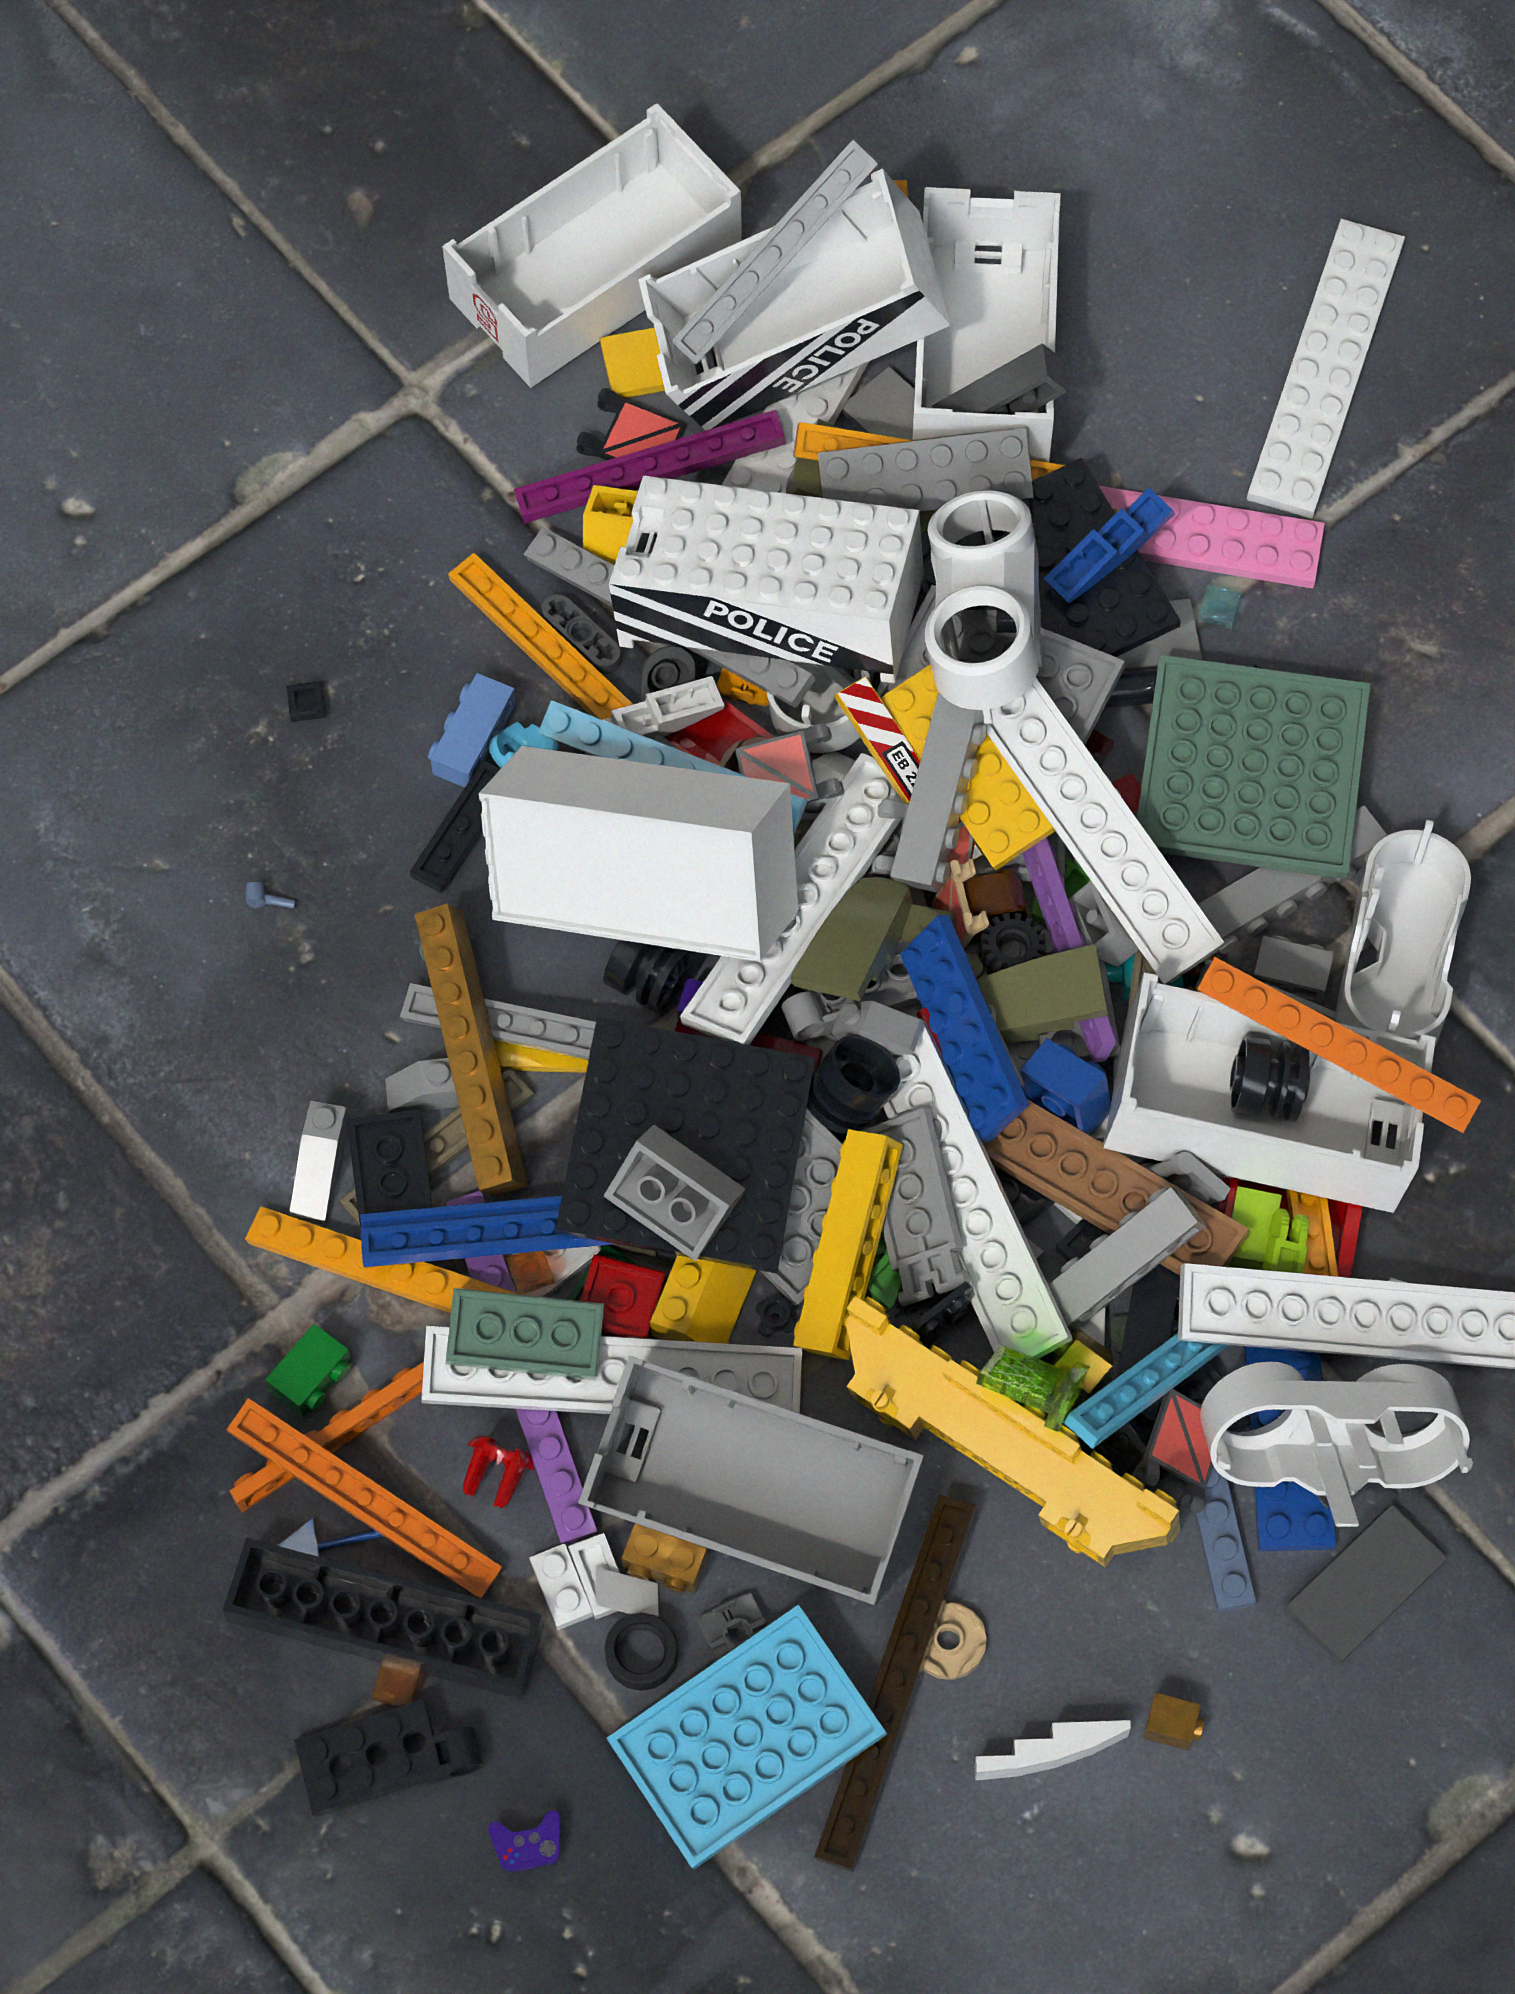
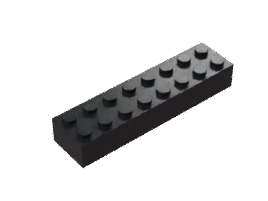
M250 1538L245 1540L223 1607V1612L230 1623L522 1700L544 1629L541 1614Z

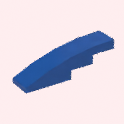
M1148 488L1126 511L1121 508L1098 532L1093 529L1044 580L1068 603L1072 602L1131 556L1175 515V512L1154 491Z

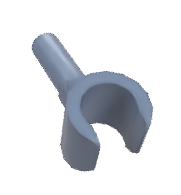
M249 882L246 885V902L251 908L256 909L265 906V904H272L294 909L295 900L265 894V885L263 883Z

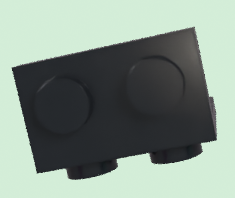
M968 1281L957 1289L942 1294L936 1291L934 1283H932L933 1297L905 1307L898 1303L886 1313L889 1315L888 1320L897 1329L903 1324L921 1337L919 1340L923 1343V1346L928 1348L939 1338V1331L947 1324L953 1327L968 1315L967 1309L971 1302L969 1296L973 1288Z

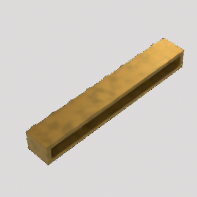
M448 903L416 913L414 915L478 1189L483 1193L496 1197L527 1187L528 1183L464 913Z

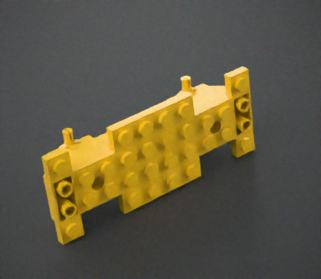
M854 1296L846 1308L849 1317L845 1321L855 1375L847 1385V1388L854 1400L878 1415L881 1423L887 1427H896L914 1440L918 1438L925 1428L1043 1507L1038 1515L1042 1526L1066 1541L1072 1551L1084 1553L1105 1568L1114 1555L1168 1545L1169 1542L1173 1543L1180 1532L1179 1510L1176 1509L1177 1506L1175 1505L1177 1502L1172 1497L1159 1489L1154 1494L1147 1489L1144 1490L1145 1485L1128 1473L1120 1477L1113 1472L1111 1468L1112 1463L1094 1451L1090 1456L1081 1451L1080 1442L1077 1440L1078 1436L1061 1424L1055 1429L1047 1423L1046 1415L1030 1403H1026L1022 1407L1015 1402L1016 1400L1012 1397L1014 1394L1009 1389L994 1381L992 1386L989 1385L980 1376L982 1372L967 1361L962 1360L960 1364H957L951 1360L952 1357L940 1348L933 1345L929 1350L924 1347L923 1343L919 1340L921 1337L903 1324L899 1329L891 1325L892 1322L888 1320L889 1315L885 1313L886 1309L872 1298L867 1297L865 1301H862Z

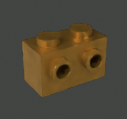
M634 1523L621 1559L624 1569H627V1573L633 1577L646 1581L649 1580V1577L664 1582V1587L675 1592L685 1593V1590L696 1593L708 1560V1552L706 1547Z

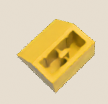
M593 485L583 514V549L615 566L620 547H625L633 523L632 509L638 491Z

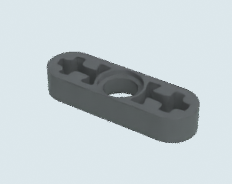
M561 594L551 595L544 600L542 604L543 619L600 673L609 674L619 668L621 664V650L618 643L568 597ZM555 608L559 611L563 608L565 619L559 614L552 616L551 609ZM584 627L590 630L591 635L588 639L579 641L572 637V632L577 628ZM595 644H598V649L603 654L611 652L612 659L608 660L604 657L599 660V651L594 647Z

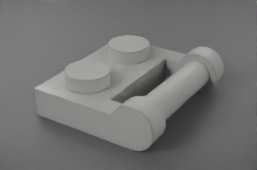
M1189 1152L1177 1153L1171 1160L1158 1164L1146 1163L1141 1165L1208 1205L1225 1200L1231 1189Z

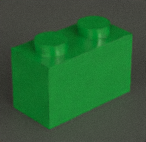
M313 1324L265 1379L268 1389L304 1418L310 1410L315 1411L322 1405L327 1396L325 1392L334 1382H341L351 1369L350 1363L352 1362L349 1350L316 1324Z

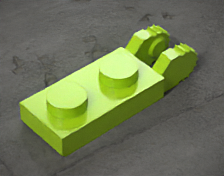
M1282 1209L1274 1212L1269 1227L1271 1237L1268 1239L1262 1270L1303 1273L1308 1246H1306L1310 1224L1308 1217L1300 1214L1294 1217L1288 1235L1290 1241H1287L1290 1214Z

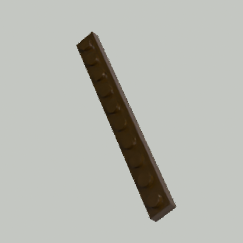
M940 1494L938 1496L867 1702L868 1707L887 1735L846 1763L814 1856L817 1861L854 1872L977 1511L974 1504Z

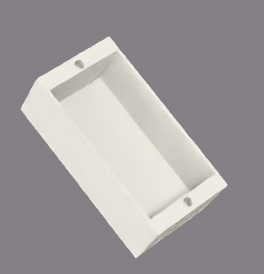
M521 746L479 792V800L482 803L483 836L486 839L485 855L486 864L489 867L488 883L490 900L493 903V920L761 962L798 912L790 783Z

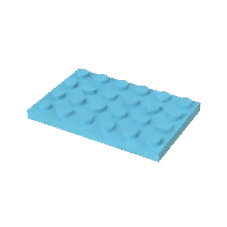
M798 1604L608 1736L607 1740L694 1870L879 1741L887 1733Z

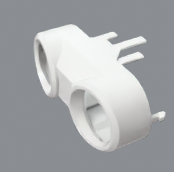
M975 491L960 495L942 505L932 515L928 524L931 562L936 580L935 608L926 623L925 642L934 683L939 693L956 706L982 710L984 723L989 724L993 723L991 709L1006 705L1023 695L1034 682L1037 673H1039V667H1042V651L1039 637H1041V608L1038 585L1039 558L1028 506L1019 498L1007 493ZM991 530H1002L1011 533L994 542ZM979 531L984 532L986 545L961 546L955 544L967 535ZM988 605L1006 611L1014 619L1017 630L1016 637L1007 651L985 662L967 663L960 661V651L952 618L955 613L972 606ZM950 644L954 658L947 654V646Z
M1279 1362L1254 1363L1241 1367L1221 1379L1209 1391L1201 1407L1200 1420L1211 1461L1220 1475L1236 1484L1254 1487H1274L1282 1481H1294L1315 1495H1326L1335 1526L1358 1527L1359 1522L1350 1496L1355 1495L1368 1482L1380 1483L1384 1488H1414L1438 1481L1451 1473L1458 1465L1462 1473H1467L1473 1465L1472 1459L1467 1458L1466 1455L1469 1447V1433L1452 1386L1437 1372L1418 1365L1395 1364L1383 1366L1368 1372L1356 1382L1304 1381L1302 1375L1295 1368ZM1286 1409L1276 1420L1261 1428L1247 1432H1231L1226 1430L1234 1422L1251 1413L1262 1410ZM1394 1411L1434 1412L1439 1414L1429 1426L1416 1432L1401 1434ZM1380 1419L1384 1433L1376 1431L1365 1424H1374Z

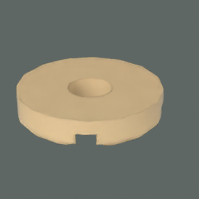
M945 1603L922 1669L923 1671L936 1678L953 1680L967 1676L979 1666L985 1655L987 1637L983 1622L973 1610L960 1603ZM952 1631L959 1637L960 1642L956 1648L946 1650L938 1644V1636L942 1632Z

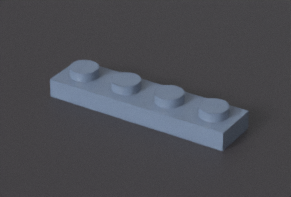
M1213 1466L1205 1488V1507L1199 1513L1194 1512L1216 1610L1217 1613L1255 1606L1256 1599L1228 1481Z

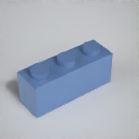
M476 673L471 684L466 683L459 698L460 705L456 712L451 711L444 724L445 732L440 741H434L428 755L433 775L464 788L483 760L487 761L490 755V741L504 729L517 705L515 688Z

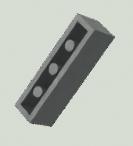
M1042 343L947 396L931 407L952 409V412L1007 415H1015V412L1030 413L1068 392L1063 359Z

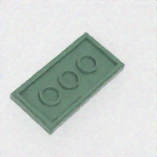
M454 1288L445 1365L596 1380L604 1304Z

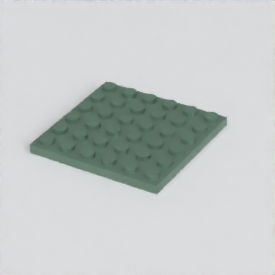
M1159 655L1137 820L1158 850L1163 854L1347 879L1350 867L1371 683Z

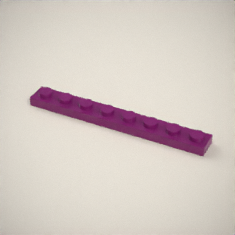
M775 409L514 489L525 524L587 505L593 485L634 491L639 489L643 476L673 479L785 445L786 440Z

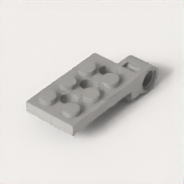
M899 941L892 961H885L877 983L872 988L866 989L861 1001L844 997L831 1001L824 998L823 993L813 990L811 992L798 993L784 1001L781 1008L794 1039L803 1042L832 1033L843 1003L872 1000L898 1010L920 1002L909 974L904 977H897L890 971L894 965L904 964L900 953L910 942Z

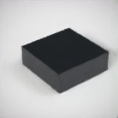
M321 681L286 686L291 722L326 718Z

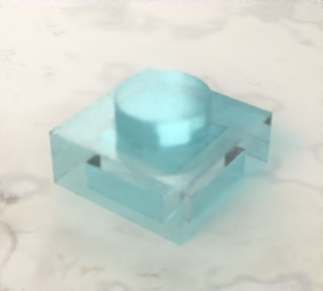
M1207 585L1198 621L1232 629L1241 593Z

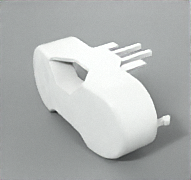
M1426 819L1423 831L1404 830L1395 832L1380 840L1370 852L1357 894L1352 919L1353 928L1338 995L1335 1021L1340 1024L1417 1041L1421 1034L1436 1037V1046L1451 1004L1453 988L1447 982L1457 930L1468 901L1471 872L1467 860L1461 851L1447 839L1431 833L1434 820ZM1367 937L1377 950L1376 962L1354 974L1360 952L1363 950Z

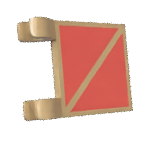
M969 859L964 864H959L958 860H952L950 862L952 872L947 882L941 886L940 892L931 901L932 908L954 913L956 919L954 928L963 950L976 933L989 926L986 911H981L979 915L972 916L963 886L964 881L976 874L973 859Z

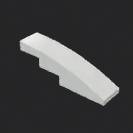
M710 676L646 694L644 702L612 710L611 717L603 720L653 740L658 734L664 737L688 727L724 709L725 705L713 677Z
M1130 1720L1052 1723L1050 1738L1014 1740L1012 1747L1013 1755L976 1756L974 1764L975 1781L1017 1777L1053 1769L1093 1755L1127 1738L1131 1729Z

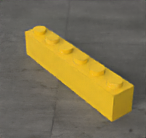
M848 1129L846 1140L842 1143L840 1164L837 1175L831 1184L832 1195L828 1211L822 1219L823 1230L819 1246L813 1255V1269L810 1281L804 1290V1305L800 1320H798L794 1329L795 1340L793 1346L802 1348L809 1353L849 1361L851 1349L845 1322L849 1317V1313L846 1308L854 1296L862 1301L865 1299L903 1149V1144L886 1135Z

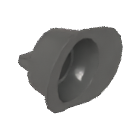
M667 646L657 649V651L647 657L640 671L641 702L645 701L646 694L695 681V664L690 653L681 647Z

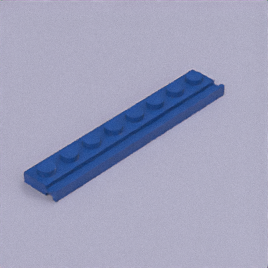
M562 1196L360 1214L363 1267L612 1245L613 1243L555 1233Z

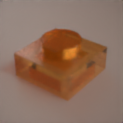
M544 1251L518 1253L506 1258L520 1295L555 1283Z
M382 1660L372 1691V1700L397 1707L411 1703L419 1680L420 1670Z

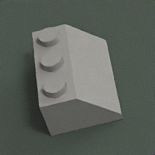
M653 1125L636 1141L604 1197L696 1261L727 1220L746 1189L656 1125Z

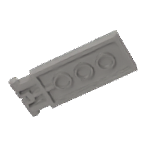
M923 1107L862 1130V1132L886 1135L903 1144L882 1228L891 1269L900 1273L903 1292L898 1293L900 1304L905 1307L933 1297L932 1283H934L935 1289L939 1294L956 1289L966 1281L970 1283L968 1272L961 1270L957 1251L963 1250L931 1109Z

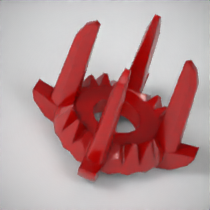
M477 1436L467 1444V1446L475 1448L463 1482V1492L465 1495L470 1494L473 1497L489 1462L496 1459L498 1465L503 1462L505 1470L493 1506L503 1508L511 1500L525 1468L533 1471L534 1464L532 1458L526 1451L515 1448L514 1451L496 1445V1440L493 1438Z

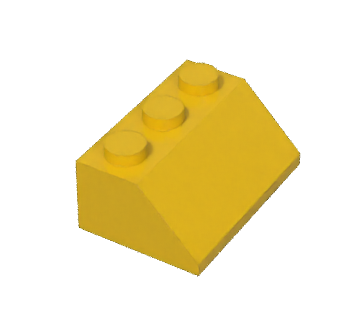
M677 1255L650 1321L651 1335L661 1340L728 1344L757 1270L700 1259L694 1261L689 1257Z

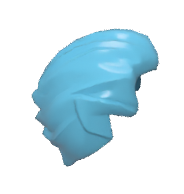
M517 721L506 729L501 730L492 738L489 743V750L493 760L502 768L521 746L557 751L559 744L556 740L539 734L540 726L531 724L529 727L524 728Z

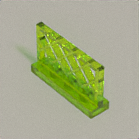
M1001 1344L979 1373L976 1384L1048 1413L1044 1427L1059 1432L1079 1397L1090 1366L1076 1361L1068 1372Z

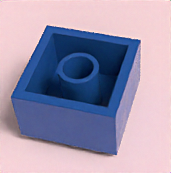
M1047 1038L1020 1069L1025 1085V1096L1029 1101L1089 1136L1096 1131L1109 1115L1111 1101L1105 1071L1098 1064L1092 1061L1087 1063L1077 1057L1075 1052L1063 1043L1058 1045Z

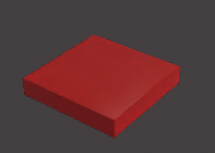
M594 1254L580 1301L604 1304L601 1334L611 1337L648 1339L651 1329L650 1321L659 1302L666 1273Z

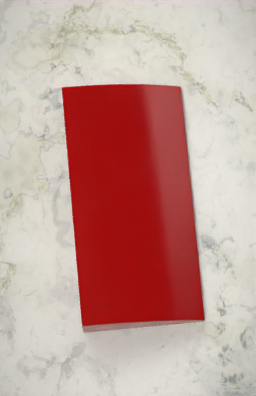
M722 698L725 705L724 709L667 735L665 739L680 751L720 766L723 755L734 743L753 737L766 739L775 737Z

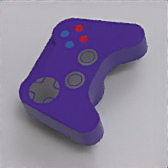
M548 1811L541 1824L530 1830L512 1832L498 1821L492 1822L488 1827L502 1869L506 1872H518L552 1865L560 1858L561 1819L557 1811Z

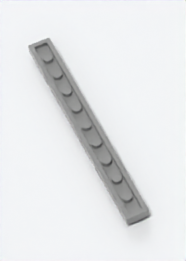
M542 527L523 554L527 560L612 606L609 581L614 565ZM686 647L795 708L816 680L812 673L788 660Z

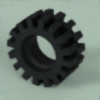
M1009 913L1003 914L1001 921L997 916L993 918L991 925L989 924L982 933L978 950V958H981L983 968L988 966L987 974L990 975L1011 966L1043 957L1046 951L1045 933L1040 935L1042 929L1040 925L1037 924L1032 927L1033 919L1027 917L1025 922L1021 921L1022 914L1015 913L1014 919H1010ZM1014 939L1025 946L1026 953L1022 957L1011 958L1002 954L998 945L1002 940Z

